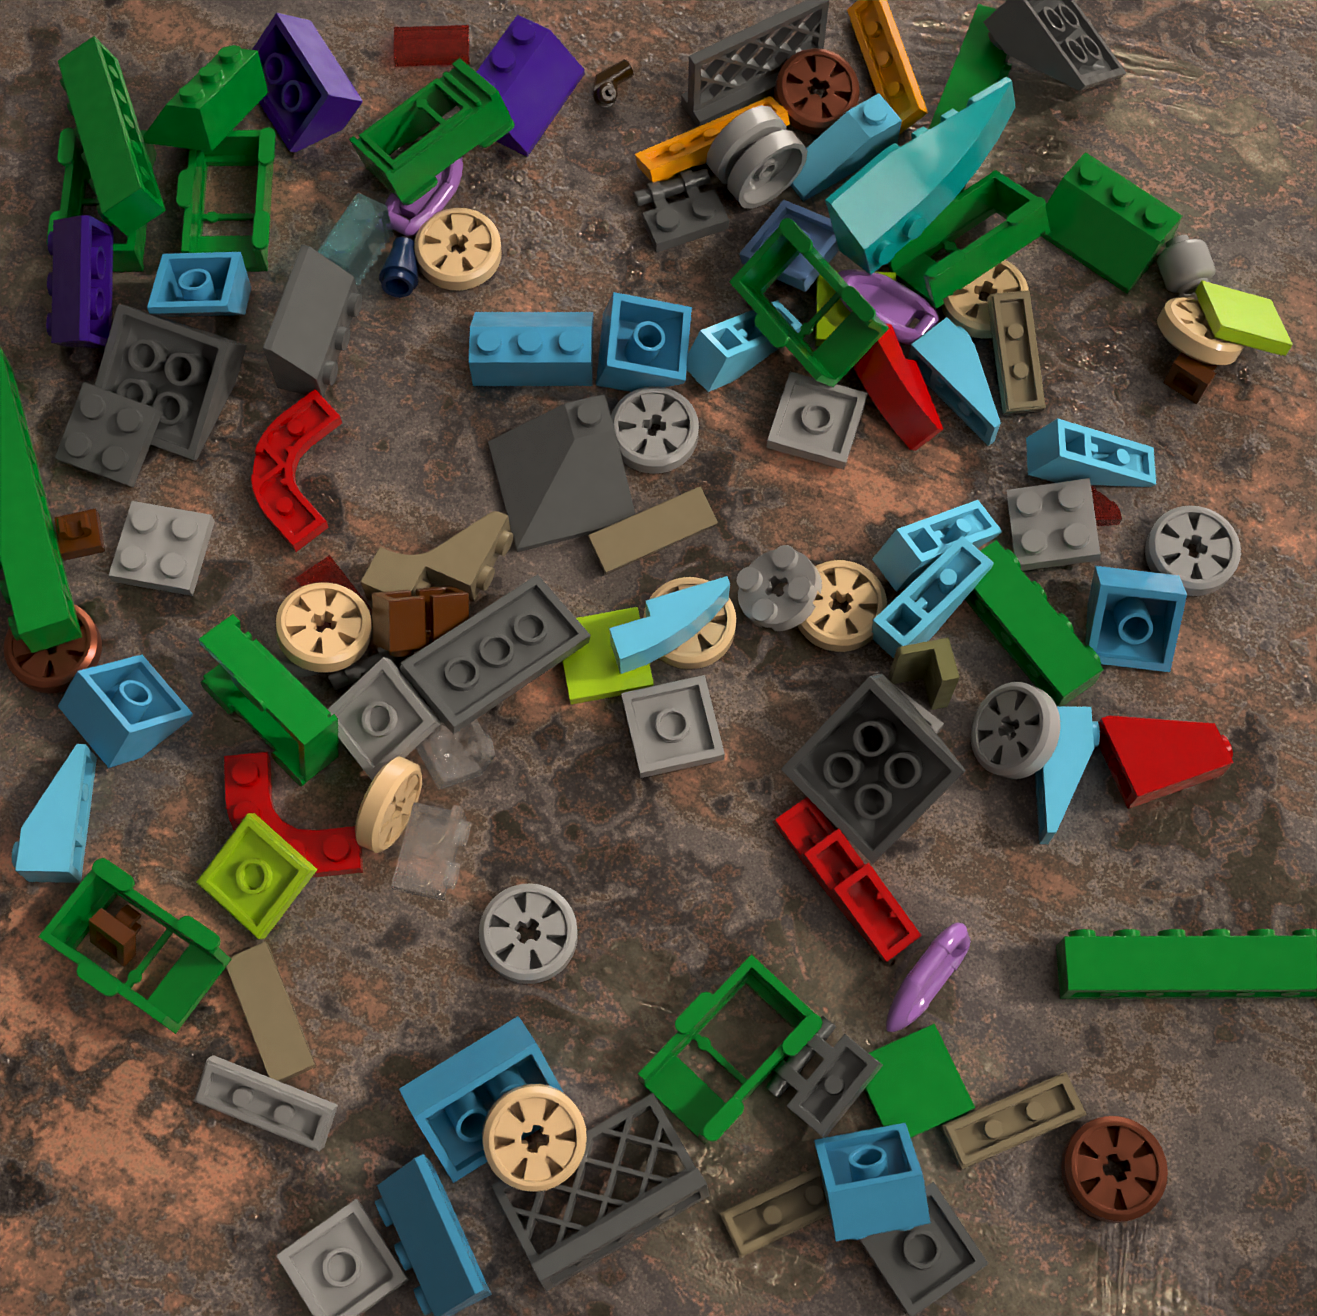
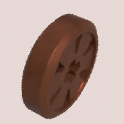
M807 49L791 56L782 66L774 88L775 100L788 111L790 125L809 134H823L847 111L856 107L860 92L858 78L851 65L838 54L825 49ZM812 85L816 89L823 88L825 90L821 98L818 94L811 95L809 93Z
M74 604L82 637L57 645V652L51 655L47 649L32 653L22 639L15 640L9 627L4 641V657L10 671L23 685L41 693L67 691L77 671L97 666L102 652L101 635L96 624L83 609Z
M1104 1116L1093 1119L1073 1133L1062 1155V1178L1069 1196L1081 1210L1098 1220L1121 1223L1139 1218L1157 1205L1165 1191L1168 1167L1163 1149L1154 1135L1134 1120L1120 1116ZM1112 1156L1115 1163L1122 1162L1124 1164L1126 1172L1119 1174L1121 1182H1117L1113 1175L1106 1176L1103 1172V1166L1109 1164L1106 1157Z

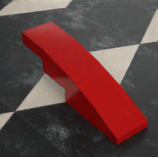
M808 797L772 821L823 890L884 962L889 961L922 936L870 863L865 864L841 830L839 828L835 830L823 812Z

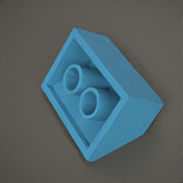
M475 312L470 325L469 367L473 386H593V312Z
M519 1016L399 1088L413 1118L453 1183L488 1162L482 1143L483 1125L490 1108L503 1094L513 1088L526 1084H544L563 1092L537 1043ZM533 1125L531 1132H523L521 1140L541 1129L542 1126Z
M424 1154L414 1158L377 1185L382 1198L375 1201L376 1207L385 1226L388 1227L394 1224L401 1241L394 1244V1248L404 1270L414 1269L420 1286L414 1288L413 1291L425 1316L433 1313L434 1316H452L492 1295L434 1165Z

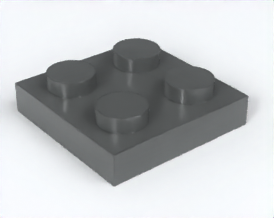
M84 382L55 459L134 488L163 412L157 408Z
M934 1182L925 1187L931 1224L915 1226L906 1231L894 1230L868 1235L858 1240L907 1316H915L989 1264Z

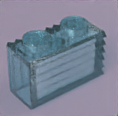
M357 193L317 251L354 276L356 286L362 284L361 279L366 278L365 273L370 272L369 267L374 266L373 261L378 260L377 255L382 254L381 249H385V243L390 242L389 237L394 236L387 206Z

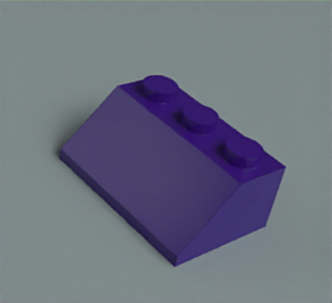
M276 13L252 49L258 50L268 89L267 95L259 103L290 152H297L343 130L363 100L311 20Z
M518 14L477 70L479 75L499 91L515 124L511 131L496 142L528 157L585 74L584 68L550 29Z
M90 215L53 220V231H50L48 235V251L53 256V271L49 272L47 277V290L49 295L52 296V312H49L47 315L46 328L48 335L51 337V343L63 347L105 348L112 327L114 228Z

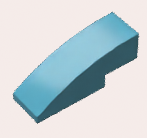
M728 576L646 600L645 618L609 628L610 644L620 674L657 660L697 634L729 600L730 582Z

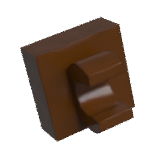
M1181 352L1173 362L1163 383L1190 401L1198 404L1216 375L1214 371L1217 365L1209 364L1206 367Z
M96 509L54 517L58 545L64 561L105 552L100 515Z
M128 904L115 917L101 908L89 919L90 942L125 967L136 956V934L141 929V925L137 921L141 918V914Z

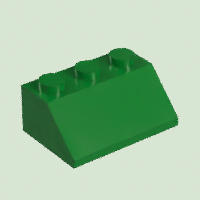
M236 45L221 48L218 54L206 66L202 67L185 86L180 88L179 92L164 106L143 135L144 142L146 144L212 152L268 93L258 50L241 49V47Z
M1085 152L1065 174L1048 200L1045 207L1051 233L1048 235L1041 233L1040 236L1128 294L1157 260L1159 254L1166 249L1165 243L1174 237L1183 216Z

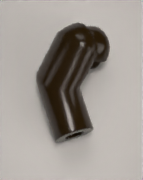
M626 59L595 76L592 96L599 106L606 108L612 106L617 99L618 85L633 77V69Z

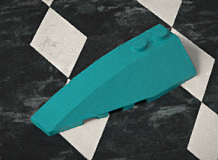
M1005 77L969 98L966 108L960 112L951 109L941 115V122L928 130L922 126L912 132L911 141L900 147L894 143L887 147L831 194L825 201L839 251L871 275L882 265L889 263L895 254L912 239L919 237L924 229L964 188L999 139L1016 108L1012 80Z

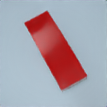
M886 324L889 329L853 367L880 413L910 450L916 451L944 429L917 361L905 359L892 325Z

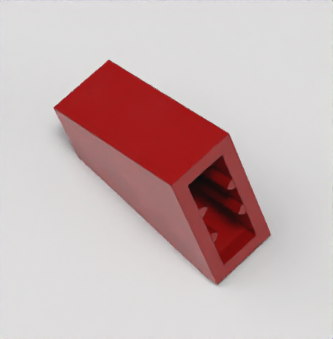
M1112 715L1103 717L1098 722L1100 728L1099 748L1128 809L1222 776L1234 763L1232 760L1233 750L1225 735H1220L1215 723Z

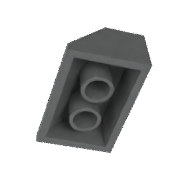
M301 245L263 350L277 388L305 395L316 389L324 398L328 385L332 386L335 383L338 373L337 359L340 351H345L348 347L350 340L349 326L352 317H358L361 311L362 294L358 293L354 276L307 245Z

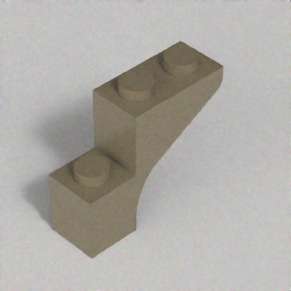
M498 511L490 512L443 544L423 554H399L380 547L361 580L366 598L372 600V593L410 590L411 597L416 596V589L430 588V583L439 587L453 586L468 592L469 600L474 602L480 590L486 591L489 588L495 574L493 566L499 555L505 556L512 544L514 534L511 533L509 517Z

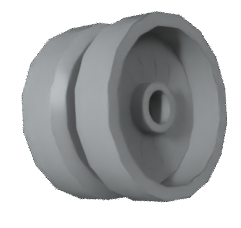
M761 105L754 107L735 117L721 130L707 153L708 167L723 184H728L727 189L743 208L753 209L779 196L800 174L807 160L808 150L792 131L786 130L787 126L769 106Z

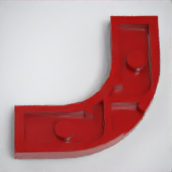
M316 389L279 415L262 434L254 451L256 456L251 483L256 500L266 519L295 552L329 528L327 521L300 492L296 485L295 477L300 458L314 444L342 424L340 415Z
M268 752L224 756L226 809L234 831L248 813H255L318 869L312 877L363 873L362 846L357 843L355 826L322 830L297 829L282 821L278 816L272 800L271 760Z

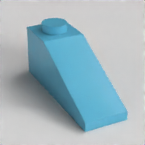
M880 93L850 109L806 148L808 150L807 160L800 174L790 186L804 202L863 168L884 149L894 143H898L901 118Z
M778 300L771 302L799 333L802 324ZM754 310L702 329L696 337L688 353L687 371L708 392L734 382L778 349L756 327L754 320L757 313Z
M946 317L911 344L908 359L917 361L925 383L989 446L995 441L1001 422L975 344L964 328L956 326Z
M1058 418L1026 438L1028 475L1055 483L1090 478L1091 485L1152 487L1156 485L1154 447Z
M979 500L896 529L872 560L897 592L907 588L962 535L976 548H979L999 536L1002 530Z
M962 535L873 619V640L892 658H894L898 647L929 641L993 567L994 562Z
M1057 707L1060 715V735L1057 746L1048 762L1035 772L1039 844H1049L1056 834L1094 747L1099 745L1098 721H1092L1091 707Z
M76 744L21 827L20 840L16 841L13 845V867L28 882L81 883L97 757L86 744Z

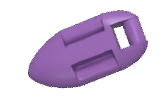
M462 157L436 175L437 185L411 205H403L391 193L382 210V220L385 226L405 236L416 235L419 228L434 214L442 211L456 193L462 177Z
M860 269L837 272L849 286L856 288L875 309L876 316L881 321L892 325L898 342L911 345L938 324V315L926 299L888 276L876 272L870 275L865 270ZM840 298L844 306L852 312L849 306ZM914 318L919 319L920 321L914 329L909 328Z
M954 923L943 930L931 942V945L907 977L904 978L888 1012L886 1021L888 1032L899 1031L914 1022L930 1006L929 1003L954 970H957L970 947V937L967 927L963 923Z

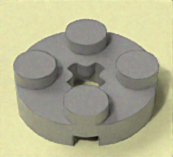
M782 545L759 556L749 567H745L739 572L736 580L739 586L738 601L743 613L756 626L772 628L774 631L789 630L804 622L816 606L813 604V601L816 598L817 591L821 594L822 580L817 568L807 556L795 551L789 545ZM788 582L783 587V595L777 597L776 594L772 593L776 585Z

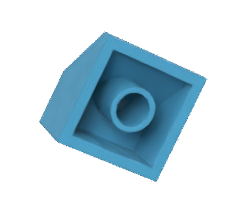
M241 252L162 254L147 305L149 314L165 317L245 315L252 288Z
M613 292L602 317L596 386L632 392L644 387H668L684 384L686 381L692 307Z
M1095 566L1087 605L1085 645H1089L1095 650L1101 664L1163 672L1171 671L1187 593L1180 576Z
M143 654L77 671L58 705L59 709L108 768L142 758L188 722L193 715Z
M906 1123L814 1140L829 1216L836 1241L847 1239L859 1240L868 1235L894 1230L906 1231L915 1226L931 1224L924 1177Z

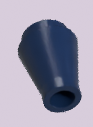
M399 237L393 241L391 251L379 273V281L384 292L399 298L409 296L418 285L414 250L415 242L406 237Z

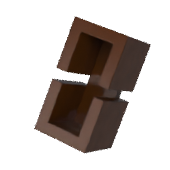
M453 586L416 589V596L411 597L410 590L372 593L373 644L387 650L390 656L414 655V649L425 648L469 619V593Z

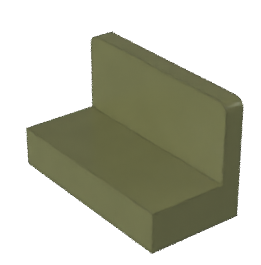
M949 637L898 647L888 675L890 682L893 684L923 679L931 710L948 707L960 678Z

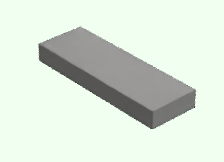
M214 1055L206 1060L194 1098V1102L318 1152L325 1147L338 1107L335 1103Z

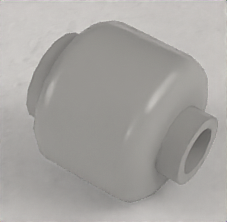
M1180 235L1165 243L1166 249L1157 258V266L1165 288L1171 293H1178L1180 297L1195 295V290L1201 280L1209 282L1216 272L1207 244L1201 239H1189L1188 235Z

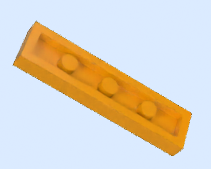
M858 0L847 9L876 93H880L902 120L900 135L928 114L887 0Z
M769 96L636 153L637 166L653 183L669 180L676 173L707 163V153L721 130L735 117L748 109L761 105L769 106L786 126L790 125L788 111Z

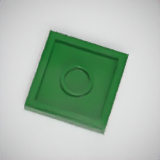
M935 1024L869 1053L883 1065L864 1089L881 1127L906 1123L910 1138H913L975 1109L973 1101Z

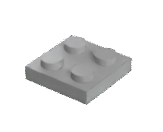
M790 371L767 439L766 448L845 470L868 393L837 384L834 387H830L816 381L812 377Z
M1090 478L1006 490L1014 554L1020 562L1022 571L1101 560Z
M131 501L108 576L112 582L193 596L215 523L212 515Z
M385 657L376 663L327 709L331 716L334 714L338 718V738L372 781L386 763L396 757L405 758L442 724L391 659Z
M705 675L621 693L640 778L724 760L725 753Z
M358 1199L346 1205L276 1255L313 1316H360L409 1281L406 1273Z

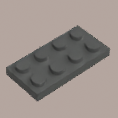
M537 574L401 662L400 671L454 735L587 645L591 635Z

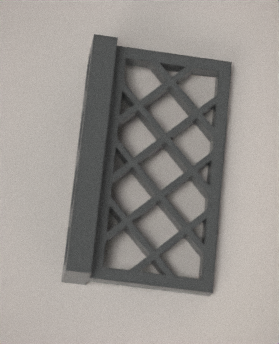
M805 0L689 55L688 91L681 94V105L694 124L699 127L764 98L774 96L775 83L779 72L791 56L807 49H824L830 0ZM809 14H812L805 23H802ZM780 29L772 39L769 38L774 31ZM794 31H797L787 43H784ZM746 45L739 54H736L742 46ZM761 46L764 47L760 51V53L753 59L752 57L761 48ZM713 61L706 70H701L702 65ZM727 63H731L726 68V70L720 75L719 72L725 67V65Z
M654 1093L586 1131V1148L579 1164L573 1187L559 1184L548 1189L570 1195L563 1220L539 1214L546 1190L537 1191L532 1211L513 1207L506 1192L514 1187H511L502 1180L491 1186L546 1292L710 1196L706 1181L699 1169L694 1165ZM651 1109L659 1123L654 1141L630 1135L634 1119ZM625 1124L623 1132L615 1131ZM663 1132L671 1145L661 1143ZM604 1136L620 1140L613 1164L589 1158L593 1143ZM627 1142L651 1148L645 1172L620 1166ZM658 1150L677 1155L685 1168L669 1179L652 1174ZM587 1166L611 1172L604 1196L580 1190ZM618 1174L642 1180L638 1197L629 1202L611 1198ZM649 1182L659 1184L647 1191ZM577 1197L601 1204L597 1221L587 1227L570 1222ZM609 1206L617 1208L616 1210L607 1214ZM518 1216L529 1219L526 1230L522 1226ZM536 1221L559 1227L560 1231L556 1244L538 1255L530 1241ZM568 1230L576 1232L565 1239Z

